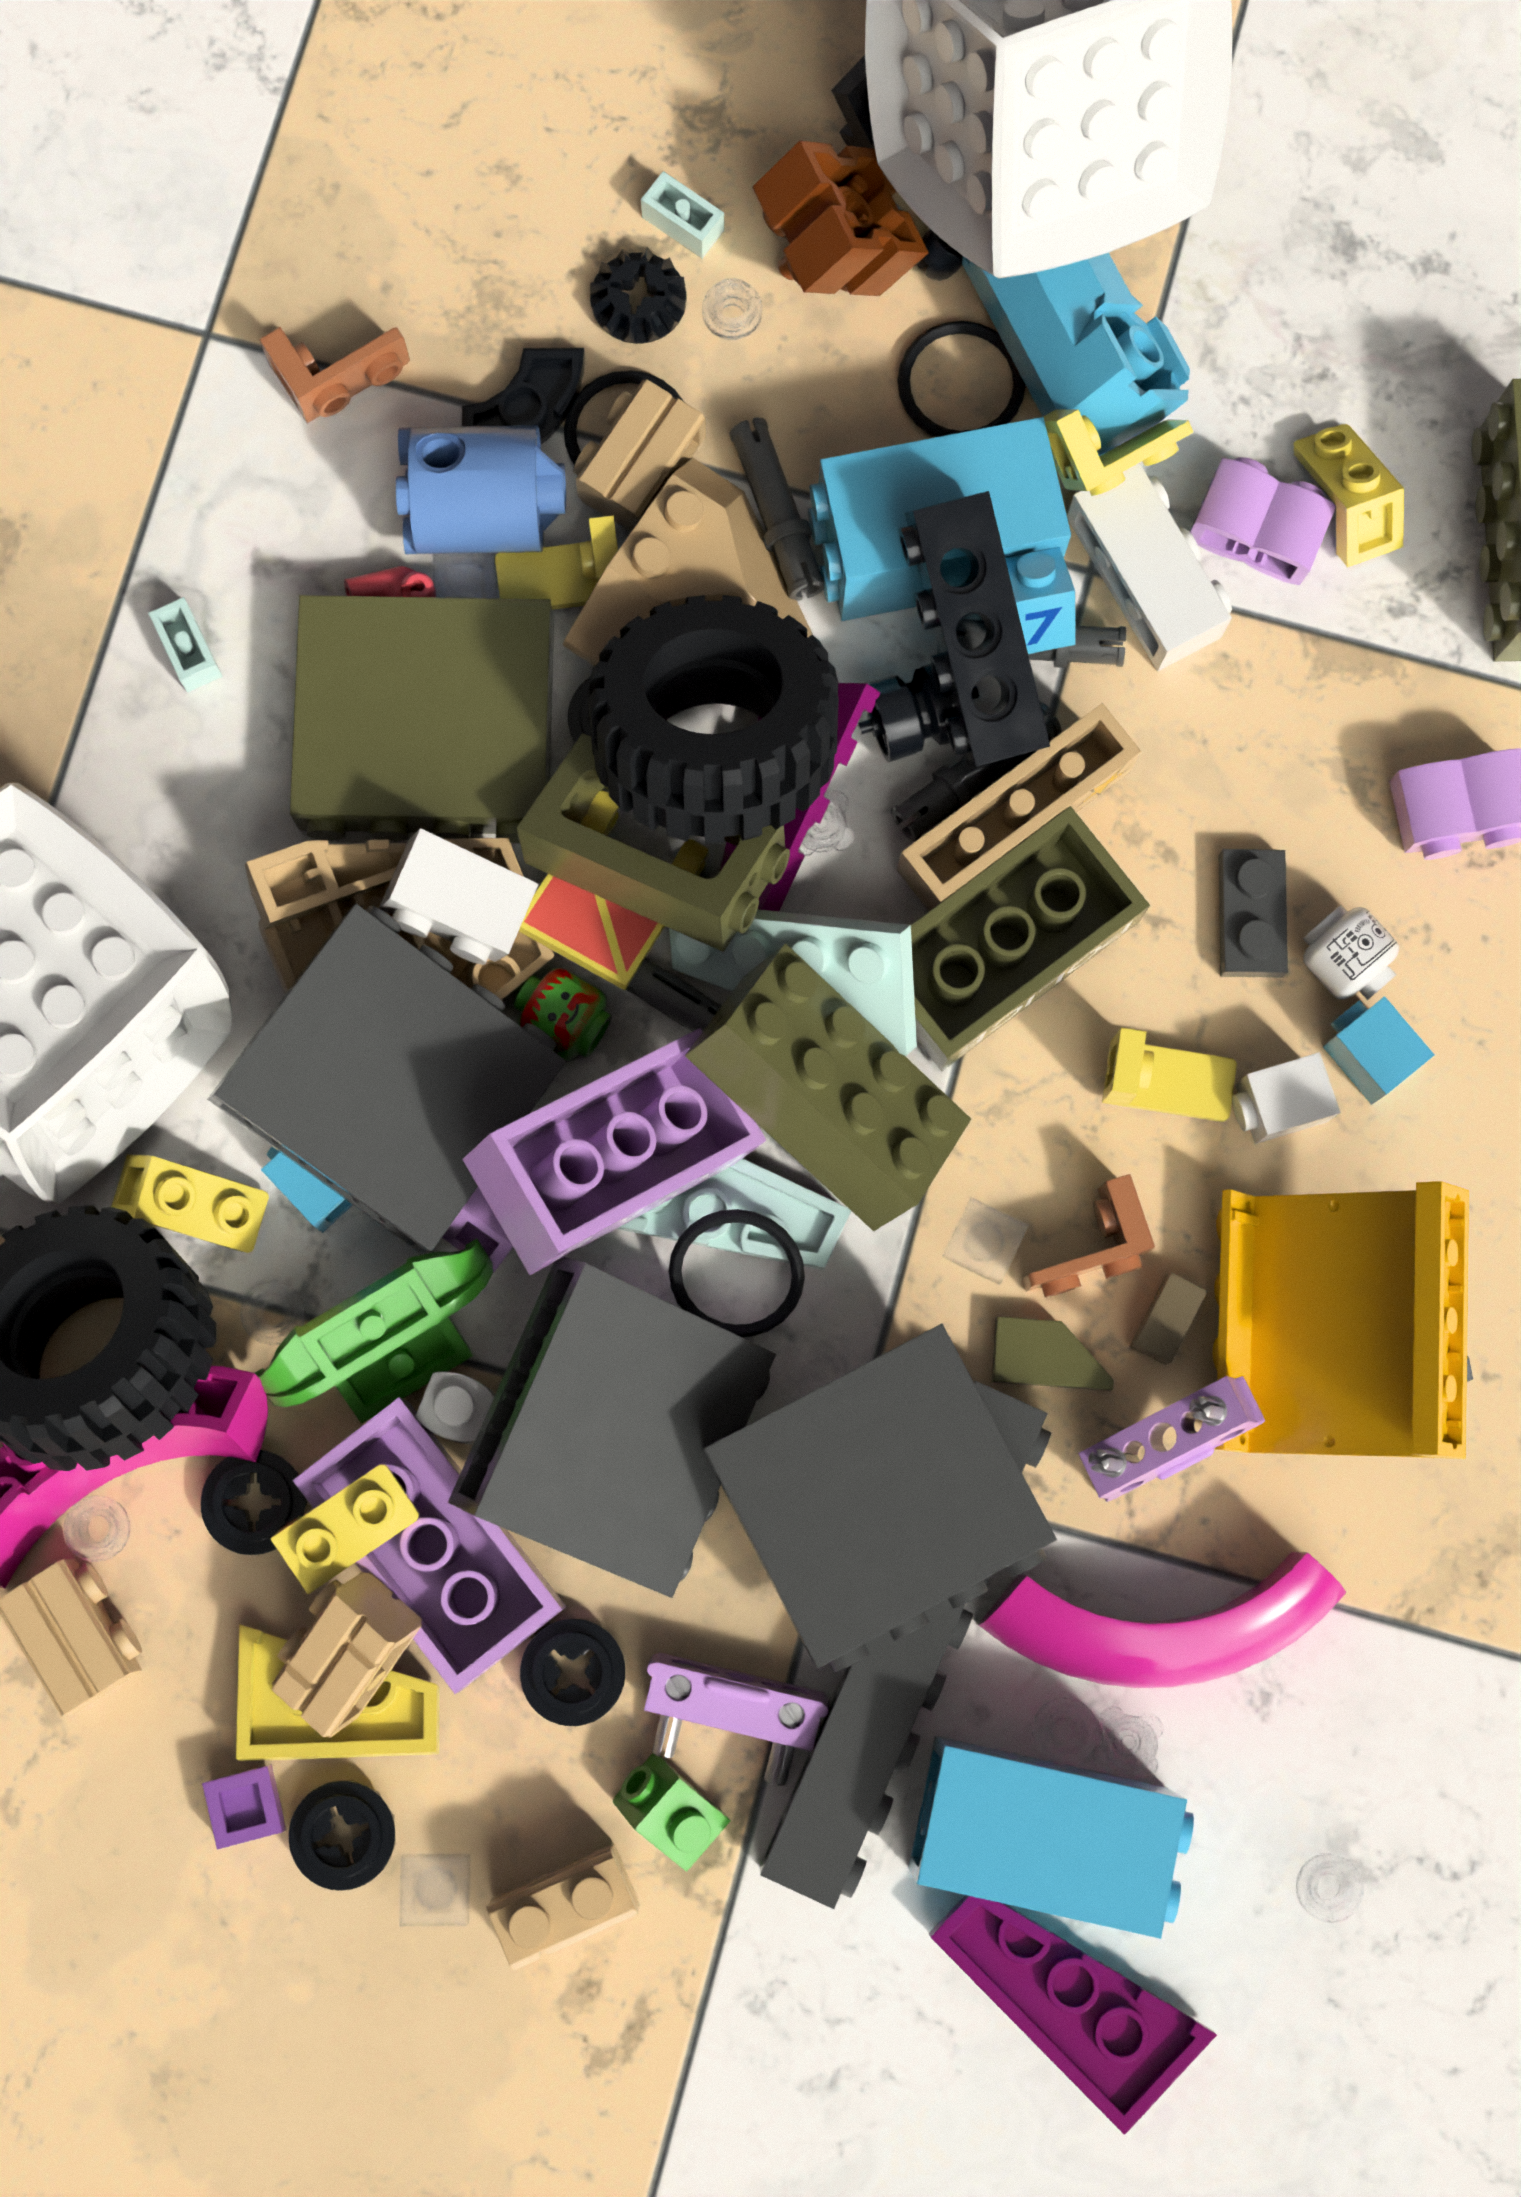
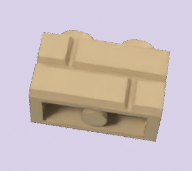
M647 379L642 380L633 395L627 391L620 394L607 418V424L611 426L600 444L590 441L583 448L573 469V473L577 475L575 480L578 498L604 516L614 515V522L632 532L671 475L692 459L706 438V417L682 400L673 398L669 392Z
M76 1558L57 1561L32 1577L29 1581L0 1597L1 1616L61 1717L75 1714L142 1671L135 1659L137 1655L142 1653V1648L136 1635L123 1619L115 1623L113 1622L101 1600L108 1596V1591L102 1578L91 1564L86 1563L80 1567Z
M362 1572L344 1584L337 1579L328 1584L318 1594L309 1608V1611L316 1616L309 1629L303 1627L298 1630L285 1643L277 1656L284 1663V1666L272 1682L271 1690L293 1710H300L302 1712L301 1718L322 1737L331 1738L360 1716L422 1626V1618L402 1600L393 1599V1592L372 1573Z
M612 1843L493 1897L486 1906V1909L513 1972L539 1960L541 1953L545 1952L550 1955L637 1915L640 1903L615 1844Z

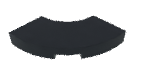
M523 348L519 370L503 391L485 402L462 406V426L538 425L542 445L565 421L566 414L580 391L585 367L584 348Z

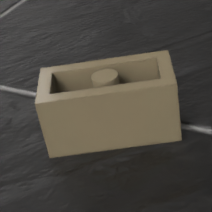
M1172 1272L1167 1274L1130 1347L1164 1365L1171 1363L1207 1290Z

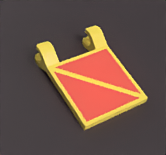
M599 791L580 824L607 836L618 821L619 813L617 811L619 807L609 797L608 792ZM688 839V841L683 843L672 865L700 876L705 866L704 859L707 856L708 848L695 840ZM547 874L532 898L519 932L625 990L665 926Z

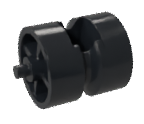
M931 663L915 669L912 681L909 683H905L898 675L867 683L879 691L880 695L876 699L872 713H867L868 720L858 722L857 726L861 735L872 732L887 762L922 751L925 739L930 737L939 745L950 743L946 728V718L954 716L949 691L939 693ZM974 686L972 689V700L980 697L977 686Z

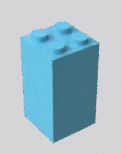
M1044 417L820 459L819 481L809 486L812 507L808 508V519L812 530L811 536L814 545L822 544L825 564L820 566V572L824 579L823 591L827 603L837 601L841 621L916 607L915 592L922 591L923 586L918 566L908 567L899 538V528L908 526L905 517L906 512L989 491L1005 558L1056 547L1061 548L1064 557L1071 538ZM954 548L948 551L942 558L940 572L945 582L949 585L957 587L963 584L970 575L971 564L963 551Z
M935 1736L908 1868L915 1882L919 1885L1161 1939L1164 1922L1174 1923L1178 1913L1181 1883L1172 1879L1177 1853L1186 1854L1189 1850L1193 1834L1194 1815L1191 1812L1185 1811L1187 1805L1186 1798L1163 1786Z

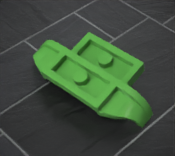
M477 1238L466 1244L465 1249L461 1251H436L408 1258L404 1265L301 1327L295 1326L278 1346L270 1365L266 1369L262 1368L255 1372L261 1380L267 1398L274 1406L289 1407L302 1404L336 1386L361 1424L374 1417L398 1397L403 1399L428 1384L433 1373L447 1372L473 1356L469 1345L450 1316L474 1300L487 1286L493 1274V1262Z

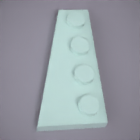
M758 909L749 929L743 934L737 932L724 952L669 928L672 969L730 991L736 988L748 972L786 943L887 1038L900 1054L907 1056L917 1047L911 925Z
M742 1158L733 1166L616 1229L677 1241L691 1224L703 1216L720 1210L740 1209L752 1211L772 1219L788 1232L797 1244L805 1267L824 1270L851 1210ZM720 1224L709 1228L692 1242L694 1245L790 1263L785 1250L774 1237L766 1231L749 1224Z

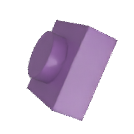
M272 1764L202 1783L217 1850L275 1835L287 1830Z

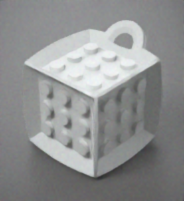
M866 0V78L870 121L877 163L898 194L927 227L953 249L983 270L1001 279L1045 271L1087 260L1163 231L1209 206L1222 155L1231 91V0Z
M7 783L0 788V1179L6 1176L27 1193L48 1204H59L97 1175L160 1117L198 1075L230 1034L232 1024L231 998L225 978L208 951L178 917L130 869L92 836L39 796L19 783Z

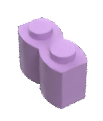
M1239 457L1234 460L1222 458L1208 486L1190 533L1193 535L1197 545L1207 551L1228 559L1244 562L1253 569L1283 582L1301 585L1311 570L1336 505L1326 499L1324 492L1313 484L1303 481H1294L1291 484L1279 482L1268 474V470L1264 465L1253 459Z
M1521 748L1499 750L1458 760L1418 765L1399 770L1389 781L1405 853L1422 851L1424 860H1434L1460 853L1462 851L1460 843L1484 840L1486 849L1501 848L1521 842Z

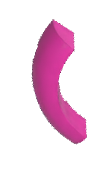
M211 1366L207 1379L197 1380L194 1390L199 1395L188 1412L181 1409L170 1421L174 1426L171 1431L160 1440L152 1436L142 1443L143 1452L125 1461L118 1455L110 1457V1465L105 1468L86 1471L77 1463L76 1469L71 1471L53 1470L48 1468L43 1462L33 1464L0 1441L4 1445L0 1448V1587L6 1589L17 1567L29 1550L61 1515L86 1495L114 1478L156 1462L187 1456H223L256 1462L264 1441L268 1418L267 1395L264 1392L260 1378L255 1373L224 1366Z
M1291 1552L1259 1584L1215 1610L1192 1617L1164 1621H1127L1097 1615L1074 1606L1048 1592L1027 1575H1018L978 1623V1626L1008 1648L1033 1662L1071 1677L1103 1685L1129 1688H1172L1204 1683L1225 1677L1267 1660L1296 1642L1319 1623L1341 1600L1346 1591L1340 1582L1308 1552Z

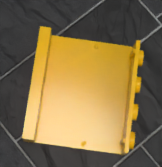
M1443 1181L1416 1182V1190L1253 1196L1231 1189L1222 1190V1208L1219 1210L1216 1219V1231L1221 1242L1220 1272L1217 1274L1214 1284L1215 1299L1219 1306L1218 1336L1213 1344V1362L1217 1370V1381L1225 1376L1232 1378L1244 1376L1266 1421L1215 1449L1256 1454L1466 1459L1469 1190Z

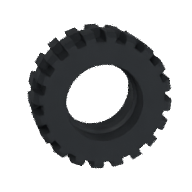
M705 595L691 596L686 598L685 604L672 607L670 601L653 607L650 610V617L643 620L638 615L620 629V638L614 636L608 641L599 654V662L592 668L589 680L590 696L588 702L595 770L600 783L609 789V797L617 806L625 812L633 809L634 820L652 830H655L659 825L666 828L669 837L688 841L689 835L705 838V844H724V837L740 835L742 841L756 838L762 835V828L772 825L776 830L795 819L796 808L802 812L809 808L820 796V788L829 782L834 769V757L837 753L839 696L836 670L828 661V652L821 642L813 635L807 637V628L790 615H787L784 619L778 617V610L773 606L757 601L755 606L742 604L741 597L723 595L722 601H705ZM705 704L737 706L751 711L762 718L741 730L721 734L696 733L679 728L666 721L680 711Z
M94 1205L72 1206L68 1208V1215L62 1216L57 1210L49 1211L35 1216V1224L25 1229L21 1225H17L2 1235L5 1242L0 1245V1441L17 1455L33 1464L43 1462L48 1468L53 1470L71 1471L76 1469L78 1463L86 1471L109 1466L110 1457L118 1455L125 1461L143 1452L142 1443L152 1436H155L158 1440L162 1439L174 1428L170 1423L174 1416L181 1409L188 1412L199 1395L194 1390L197 1380H206L212 1365L213 1358L205 1349L215 1345L216 1322L209 1316L211 1315L213 1304L208 1291L199 1282V1276L155 1227L142 1218L134 1219L127 1211L114 1207H105L99 1212ZM108 1298L124 1299L123 1311L118 1327L108 1344L94 1359L69 1374L55 1378L40 1379V1364L45 1347L56 1329L69 1316L82 1307Z

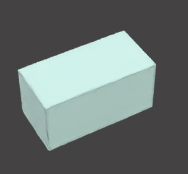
M664 171L641 198L642 218L702 259L724 232V212Z
M184 597L148 613L177 676L187 692L223 677L197 620Z

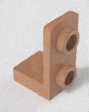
M281 327L259 339L271 369L307 424L319 416L330 417L337 414L349 404L351 397L371 385L382 386L389 383L401 373L403 366L410 361L405 339L398 328H392L320 371L305 344L301 342L293 347Z
M1131 1174L1106 1181L1097 1189L1100 1199L1093 1201L1095 1217L1104 1238L1113 1236L1116 1246L1027 1274L1022 1279L1026 1292L1041 1287L1044 1297L1048 1298L1081 1287L1078 1275L1102 1268L1105 1278L1108 1279L1143 1267L1139 1256L1150 1252L1155 1248Z

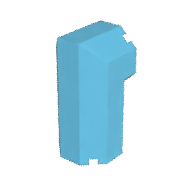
M1109 253L1045 271L1001 279L983 270L963 256L962 265L1042 417L1056 409H1078L1081 416L1085 415L1090 419L1098 432L1101 441V448L1097 450L1099 456L1157 425L1188 401L1189 390H1180V386L1189 380L1190 368L1164 323L1156 316L1148 323H1145L1135 314L1143 305L1131 295Z

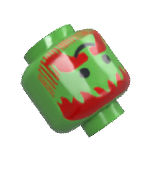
M563 968L551 970L542 980L532 975L523 985L513 1006L522 1012L519 1026L523 1027L525 1023H530L544 1031L557 1043L554 1052L566 1061L575 1059L579 1054L588 1058L600 1043L612 1020V1015L605 1011L607 1006L605 993Z

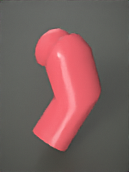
M397 566L344 579L346 596L436 597V588L432 579L425 573L417 572L405 566Z

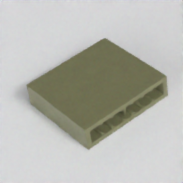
M299 595L290 816L300 831H307V836L320 840L342 839L345 837V831L370 832V837L377 840L401 841L408 838V832L416 833L421 828L442 839L471 838V834H496V838H509L510 843H520L517 826L550 780L554 616L550 599Z

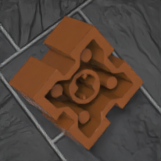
M800 140L752 186L763 208V218L767 226L776 235L787 238L789 245L783 249L785 255L779 260L778 269L786 279L795 280L801 286L804 293L835 294L841 289L849 292L850 295L881 296L929 253L909 212L898 210L892 198V195L897 191L878 165L876 152L873 148L846 146L837 155L832 144Z

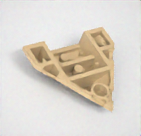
M692 458L671 475L610 561L564 639L563 646L595 666L599 662L600 652L608 641L614 636L620 638V629L638 615L644 620L650 617V610L653 607L669 601L672 607L685 604L687 597L705 595V601H722L723 595L741 597L742 604L755 606L757 601L775 607L778 610V617L784 619L787 615H790L807 628V637L813 635L798 602L790 599L787 594V587L775 554L768 551L763 541L764 532L745 492Z

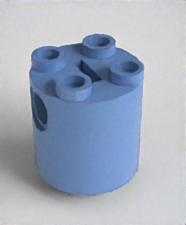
M538 425L399 427L400 465H408V468H406L405 476L396 477V506L398 515H410V517H404L403 544L406 555L527 553L543 551L544 531L559 514H566V475L564 463H555L542 452Z

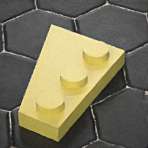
M239 1624L237 1760L262 1761L439 1754V1686L437 1684L391 1670L356 1720L331 1738L322 1737L301 1718L302 1712L300 1710H293L271 1690L272 1682L284 1666V1663L277 1656L288 1640Z

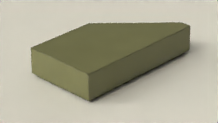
M1011 1317L995 1318L992 1382L1113 1390V1378L1062 1321Z

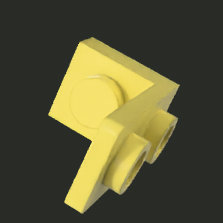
M1056 409L1043 416L1055 467L1065 489L1089 491L1091 496L1107 492L1125 481L1123 471L1141 461L1144 466H1150L1171 457L1179 450L1176 442L1193 433L1189 420L1168 419L1099 456L1097 450L1101 448V441L1098 432L1090 419L1085 415L1081 416L1078 409Z
M1341 424L1336 427L1325 428L1316 434L1294 442V456L1336 505V554L1347 567L1403 547L1404 488L1350 425Z
M614 515L589 518L591 541L543 547L542 552L496 554L495 564L500 599H550L552 610L584 606L606 567L618 552Z
M1122 1027L1110 1041L1102 1103L1224 1122L1230 1117L1237 1063L1233 1058L1146 1045L1147 1031Z
M127 1154L111 1207L125 1210L134 1219L142 1218L150 1225L240 1252L250 1253L253 1251L269 1195L266 1191L155 1156Z
M382 1463L304 1516H298L279 1529L270 1539L306 1593L310 1594L416 1522L419 1512L390 1468Z

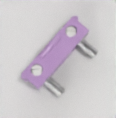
M1225 1376L1078 1454L1098 1497L1104 1498L1106 1502H1109L1157 1477L1164 1480L1204 1460L1214 1453V1448L1261 1425L1266 1420L1244 1376L1238 1378ZM1196 1419L1202 1420V1427L1198 1432L1194 1428ZM1172 1426L1176 1431L1177 1438L1173 1448L1167 1451L1163 1444V1435ZM1143 1445L1145 1454L1140 1461L1137 1455L1139 1448Z
M658 1652V1654H653L647 1667V1673L652 1678L644 1711L660 1714L652 1748L653 1754L660 1757L669 1717L674 1719L664 1758L674 1757L682 1720L773 1742L764 1777L766 1782L773 1784L781 1747L784 1744L786 1746L777 1786H783L787 1783L795 1747L813 1751L820 1717H826L829 1710V1699L824 1692Z

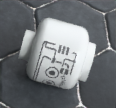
M1340 905L1303 938L1309 945L1303 955L1305 965L1337 999H1348L1360 991L1368 1000L1397 975L1388 965L1397 957L1399 945L1366 908L1357 907L1347 911Z

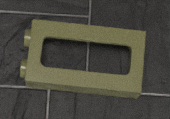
M582 733L517 826L524 862L724 952L737 932L743 934L751 926L758 910V898L767 884H776L786 870L790 850L785 847L784 825L776 830L772 825L762 828L761 836L744 841L741 840L740 835L724 837V841L737 847L720 873L711 879L701 878L583 826L580 823L586 816L597 793L603 789H609L600 783L595 770L591 736Z

